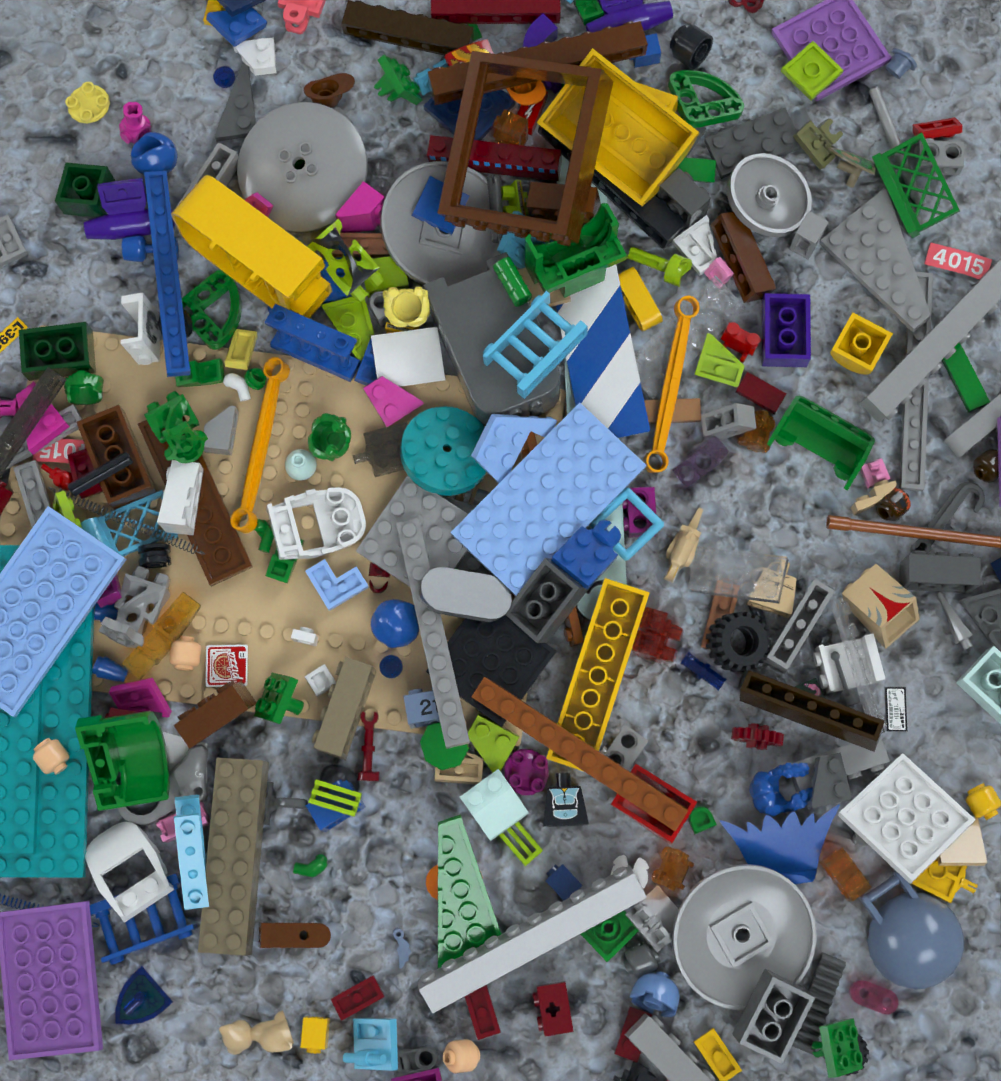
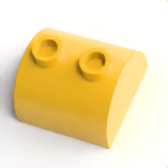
M852 312L830 354L844 368L858 374L868 375L873 371L893 333Z

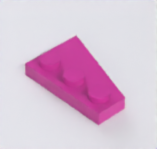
M34 381L16 395L28 450L32 455L70 427Z

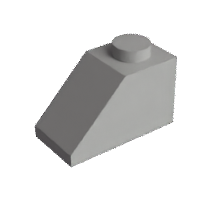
M229 406L205 424L204 433L208 437L204 445L205 453L232 456L239 416L236 406Z

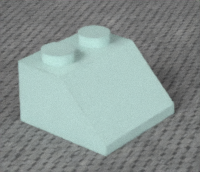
M499 769L460 796L490 841L529 814Z

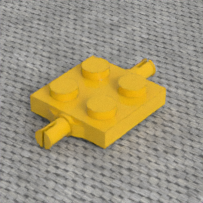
M937 859L911 883V885L947 903L952 902L955 893L961 887L973 894L976 891L974 888L978 887V884L965 879L967 866H939Z

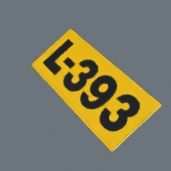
M18 317L0 333V353L19 336V330L28 328Z

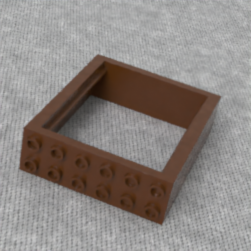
M472 51L438 214L445 217L444 221L461 228H465L468 225L472 226L475 230L486 231L487 228L501 235H507V232L515 234L514 236L524 239L531 234L538 241L549 242V239L557 241V244L570 246L571 243L578 244L613 80L599 68ZM488 73L585 87L557 221L460 205Z

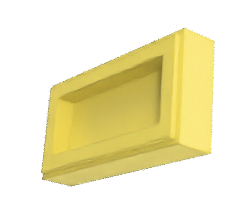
M235 330L226 356L225 367L248 370L258 337L256 331Z

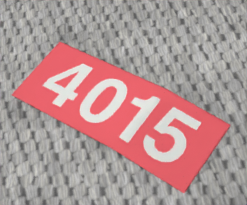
M930 242L925 265L961 273L980 280L990 269L992 259Z
M62 438L34 454L32 461L69 463L68 455L83 450L86 446L83 440Z

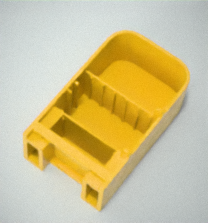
M204 175L172 211L171 216L181 236L195 251L273 309L274 305L277 304L310 319L332 293L331 284L322 278L320 274L325 267L322 257L214 177Z

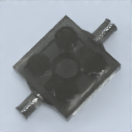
M404 422L363 433L366 442V452L353 455L355 465L368 461L372 466L375 477L404 470L400 457V446L408 423Z

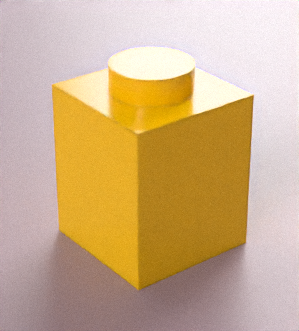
M303 1017L300 1048H307L306 1053L320 1054L321 1049L325 1050L328 1048L330 1018Z

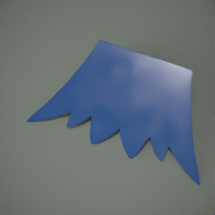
M840 804L830 809L816 822L812 813L807 817L802 826L794 811L787 816L782 827L771 816L765 815L761 831L750 822H747V832L729 822L722 820L720 822L739 847L747 864L770 868L781 873L794 884L813 882L816 877L820 853Z

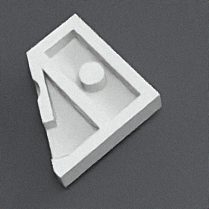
M274 37L243 41L236 47L233 46L234 52L240 54L242 61L250 67L251 72L255 76L277 73Z
M707 215L672 241L683 257L692 260V267L699 276L717 259Z

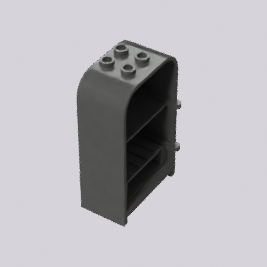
M507 252L487 259V271L450 286L447 285L444 277L423 285V289L428 290L430 314L438 328L448 356L474 416L484 427L491 414L538 417L554 408L560 397V372L558 365L524 399L517 393V380L495 360L488 366L483 362L484 349L490 343L494 344L531 307L529 302L515 307L493 269L496 262L509 257ZM535 318L533 322L540 327L537 318ZM527 328L517 336L521 342L539 357L542 356L544 358L550 352L549 347ZM511 344L501 352L522 373L528 374L533 369L534 364Z

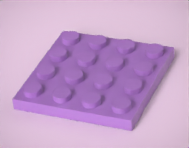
M825 0L772 28L771 34L789 61L814 41L844 70L842 75L814 98L816 102L884 66L892 59L853 0Z

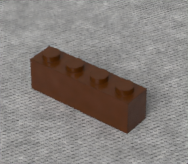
M734 212L720 214L710 226L728 267L734 273L732 277L744 303L762 300L765 293H772L776 286L751 229L744 225Z

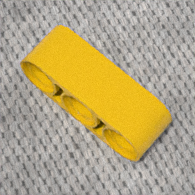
M631 267L619 273L623 300L639 329L644 332L662 323V315L637 270Z

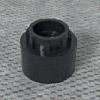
M683 25L679 27L670 41L673 57L690 69H695L703 63L713 45V37L696 25Z

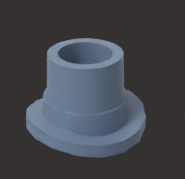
M894 48L891 51L894 55L885 67L891 75L900 79L909 69L914 71L917 68V64L910 56V53Z

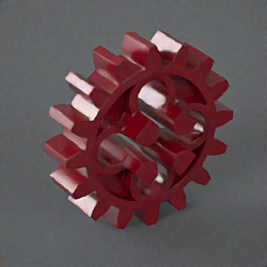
M751 723L746 728L733 727L731 739L746 743V748L767 750V746H783L784 734L769 731L768 725L759 726V724Z

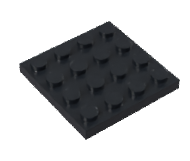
M506 615L493 622L465 618L447 642L459 697L501 727H503L507 720L472 698L483 678H489L522 700L557 652L546 643L535 642Z

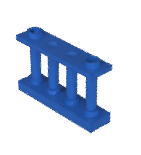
M277 304L274 305L265 321V325L278 330L270 343L271 348L346 381H352L361 364L359 359L350 356L357 343V339Z
M179 873L167 876L168 882L174 887V890L167 895L178 929L167 934L164 933L156 905L153 903L146 909L156 938L142 942L135 919L132 917L125 923L133 946L119 951L108 917L110 915L109 910L113 909L105 899L90 905L91 916L99 919L110 955L101 958L102 963L110 962V965H114L124 961V956L176 936L181 940L193 935L192 930L198 929L197 924L187 925L176 891L178 889L177 885L181 884Z

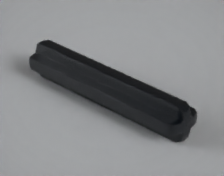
M127 452L118 455L68 484V489L72 495L77 496L133 463L131 456Z

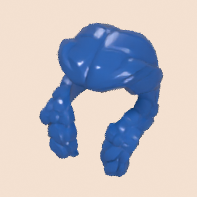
M791 763L779 765L769 772H757L749 786L754 807L760 813L771 817L806 807L808 801H811L813 788L801 790L799 793L793 794L790 801H786L779 792V779L781 776L786 778L806 776V774H809L808 764L794 763L791 765Z

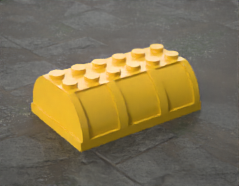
M592 48L579 66L602 69L613 80L595 169L643 207L644 204L657 194L660 185L672 175L683 161L700 133ZM565 84L537 123L572 150L585 87Z

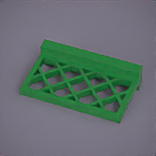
M923 133L883 154L878 153L872 156L911 238L920 235L921 231L960 212ZM921 140L924 146L921 155L909 153L912 145ZM896 153L904 155L900 167L892 165L889 157ZM908 156L919 159L915 171L904 168ZM923 160L931 162L933 165L930 175L919 172ZM902 171L913 174L909 186L901 184L899 181ZM917 175L928 178L924 190L913 187ZM932 180L942 183L939 194L928 191ZM911 190L923 193L918 205L910 203L908 200ZM926 194L937 197L934 209L922 206ZM941 199L950 201L953 209L945 213L937 211ZM920 210L931 212L929 221L920 225L917 219Z

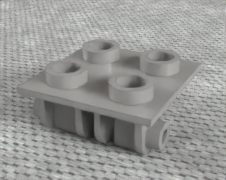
M659 885L646 895V899L638 902L625 914L656 952L672 941L673 926L678 912L676 905Z

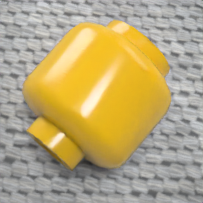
M982 783L967 791L968 796L965 801L974 817L981 818L984 816L985 820H988L999 814L997 809L1001 807V800L992 786H985Z

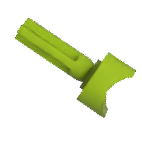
M631 247L627 256L630 260L665 272L664 282L680 287L682 276L691 270L692 267L691 259L678 254H674L670 260H667L641 249Z

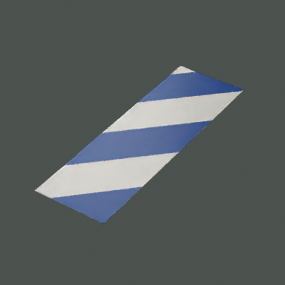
M613 265L606 268L605 280L570 295L571 302L556 305L557 313L569 324L576 326L581 320L588 326V335L566 356L575 406L581 403L617 438L649 432L650 426L617 266ZM561 329L563 339L566 335L565 332Z

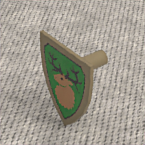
M832 147L828 148L835 155L843 159H840L837 168L850 174L846 182L847 186L854 188L862 170L873 175L875 174L876 165L874 162L848 151Z

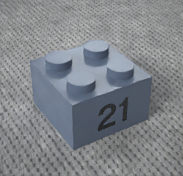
M433 687L432 691L423 692L422 689L408 691L409 695L404 696L408 725L411 729L440 722Z

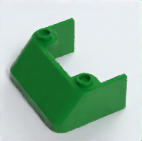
M795 396L767 445L771 447L774 440L782 446H791L797 443L834 464L833 470L835 475L841 480H847L844 489L848 491L866 462L875 439L869 433L803 396Z

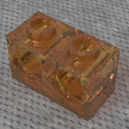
M505 109L501 116L498 115L493 123L495 142L525 146L528 140V119Z
M843 847L837 848L819 861L848 902H853L872 888Z

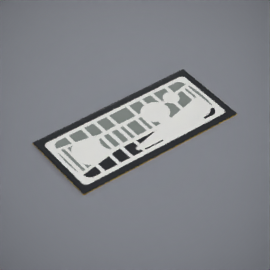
M885 687L887 731H908L906 687Z

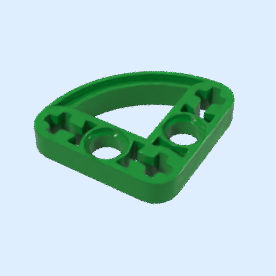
M695 70L675 71L670 75L668 88L671 94L678 96L677 109L679 114L693 128L733 121L742 116L745 106L741 97L722 79L709 73ZM692 84L706 87L724 99L700 104ZM686 96L691 99V102L685 103L680 98ZM716 110L719 115L712 116L708 111Z
M217 270L182 298L183 308L187 306L193 312V315L190 316L193 324L192 331L208 348L213 350L222 348L233 336L239 325L242 313L241 296L234 280L223 271ZM219 279L225 280V283H224V284H221L220 282L218 283V280H219ZM229 290L231 299L230 312L226 323L220 329L204 310ZM202 291L210 292L207 299L202 300L198 296ZM199 319L206 320V325L202 328L195 327V323ZM209 331L218 338L217 341L211 340L208 334Z

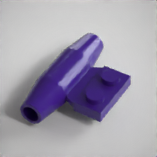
M598 0L600 7L606 15L586 24V32L600 31L609 26L617 27L630 21H641L643 30L646 31L672 19L673 9L670 1L643 3V0Z
M143 178L98 184L97 188L102 208L108 214L84 221V231L87 239L118 240L131 236L151 235L148 209H145L147 195Z

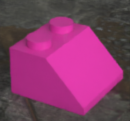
M364 181L335 214L336 219H339L342 223L341 233L373 231L378 225L381 226L380 217L385 197Z

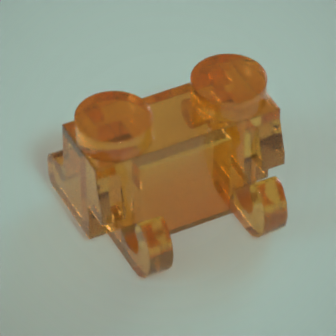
M766 410L754 411L756 429L744 432L743 437H739L737 443L746 446L748 450L767 453L770 449L767 443L770 432L775 427V421L772 416L768 415L769 412Z
M666 846L661 852L662 863L659 869H655L652 873V882L673 891L676 888L684 890L685 885L682 883L689 867L693 868L694 863L688 860V854Z

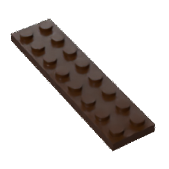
M145 420L138 423V426L166 487V473L168 467H171L172 460L168 461L164 453L169 445L167 442L160 443L148 421ZM201 455V457L194 461L195 463H200L204 469L194 535L187 536L191 545L194 544V551L198 546L196 551L205 553L203 555L195 552L207 581L212 587L253 568L237 530L231 525V517L203 455Z

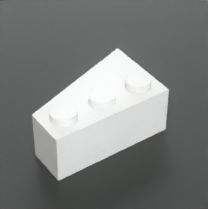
M172 460L171 467L167 469V483L157 523L167 533L194 535L204 470L200 463H180Z

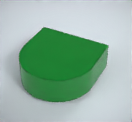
M705 807L694 808L688 818L694 835L717 825L712 813Z

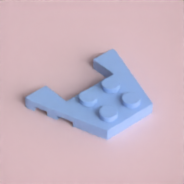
M491 414L471 456L499 484L511 472L529 433L532 431L542 437H546L554 429L557 420L552 417L539 418L537 416L520 417L518 415Z

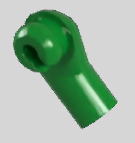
M318 854L309 864L295 862L293 874L312 878L316 877L326 869L328 859L325 855Z

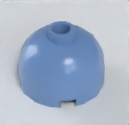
M656 971V973H648L641 976L635 982L630 998H632L631 1002L648 1013L653 1014L654 1010L662 1012V1017H673L676 1015L679 1005V989L669 979L670 976L667 973Z

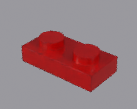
M956 117L913 124V134L916 136L923 133L925 139L936 137L950 138L955 136V134L962 133L963 125Z

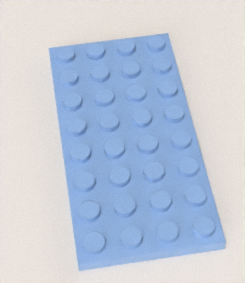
M579 403L451 531V535L497 577L512 594L517 596L544 558L552 559V556L581 526L587 528L647 465Z
M49 506L0 573V708L13 717H17L127 560Z

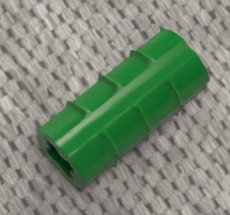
M505 257L494 264L493 269L514 306L519 307L532 299V294L512 259Z

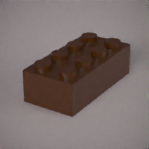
M120 405L76 422L94 469L124 452H127L132 458L133 463L100 482L109 506L116 510L157 492L127 415Z

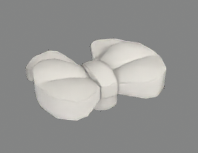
M625 855L618 856L613 861L615 866L612 868L611 875L616 869L628 866ZM637 858L633 871L644 889L648 882L646 869H649V866L644 859Z

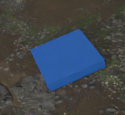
M430 176L411 216L452 235L456 226L444 221L445 217L438 214L444 182ZM462 192L460 205H466L469 195Z

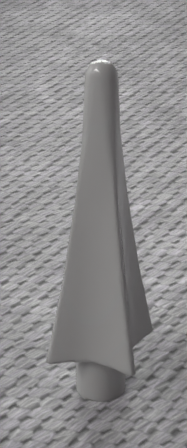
M941 591L938 592L937 596L946 614L955 645L961 643L964 650L972 648L973 645L969 639L973 634L954 612Z

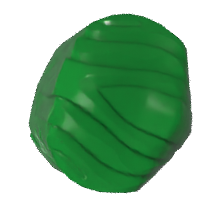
M79 370L63 379L64 391L67 394L69 403L74 405H91L101 402L104 383L101 376Z

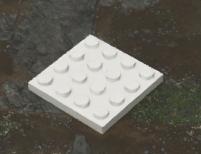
M903 753L838 814L854 832L909 884L921 875L976 820Z

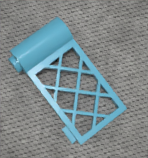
M163 490L114 510L116 511L114 517L117 518L120 512L118 519H121V514L125 513L121 521L123 523L130 510L135 508L143 510L139 525L137 526V530H139L147 512L159 516V512L149 509V506L153 500L160 497L163 499ZM114 511L110 514V518H112ZM105 515L89 518L81 522L83 530L121 556L137 551L141 545L153 544L160 541V539L162 540L166 533L163 531L160 539H156L160 534L154 537L159 526L156 521L153 535H150L149 539L143 541L136 538L139 532L136 529L133 536L121 533L124 524L120 523L117 531L108 528L105 521L109 520V517L105 518ZM167 533V535H166V537L164 538V540L166 541V540L168 539L169 534H171V536H170V538H169V540H168V541H171V540H172V537L175 536V537H174V539H175V538L178 537V534H176V533ZM119 536L131 540L128 548L118 551L116 546Z

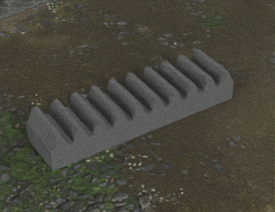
M821 952L808 988L816 998L792 1044L793 1047L813 1055L812 1052L816 1049H812V1043L819 1041V1026L824 1025L826 1022V1016L829 1014L833 997L836 995L839 980L846 967L845 961Z

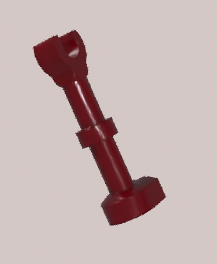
M362 712L360 718L364 723V746L361 745V751H363V771L358 772L357 780L379 781L380 772L372 771L373 752H375V746H373L374 725L379 720V714L374 712V719L367 721L366 712Z

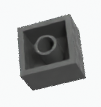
M678 168L659 187L658 198L663 199L672 212L682 217L685 223L684 230H687L706 216L711 197L704 187H699L694 182L689 173L683 172Z

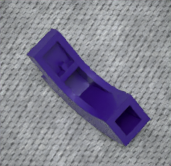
M544 14L540 15L528 28L524 37L523 47L529 48L537 46L542 42H554L558 38V27ZM542 81L545 88L551 90L554 94L562 89V83Z

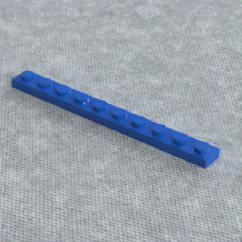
M167 171L144 172L167 377L190 375Z

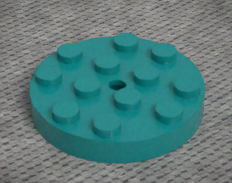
M434 407L419 413L407 425L400 446L401 462L407 475L422 489L438 495H458L473 489L483 480L487 473L471 456L485 428L484 425L472 414L455 407ZM443 447H447L451 449V451L445 452L443 450Z

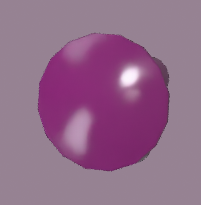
M520 749L512 753L507 759L504 767V777L514 792L523 796L534 795L541 792L546 786L549 778L548 760L545 756L531 749Z

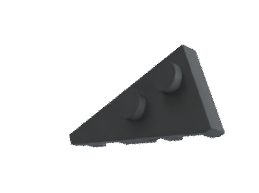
M245 63L241 65L216 130V142L246 138L249 131L256 124L249 66Z

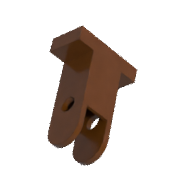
M259 922V948H322L329 943L331 938L329 928L322 923ZM301 931L307 932V938L301 940L299 937Z

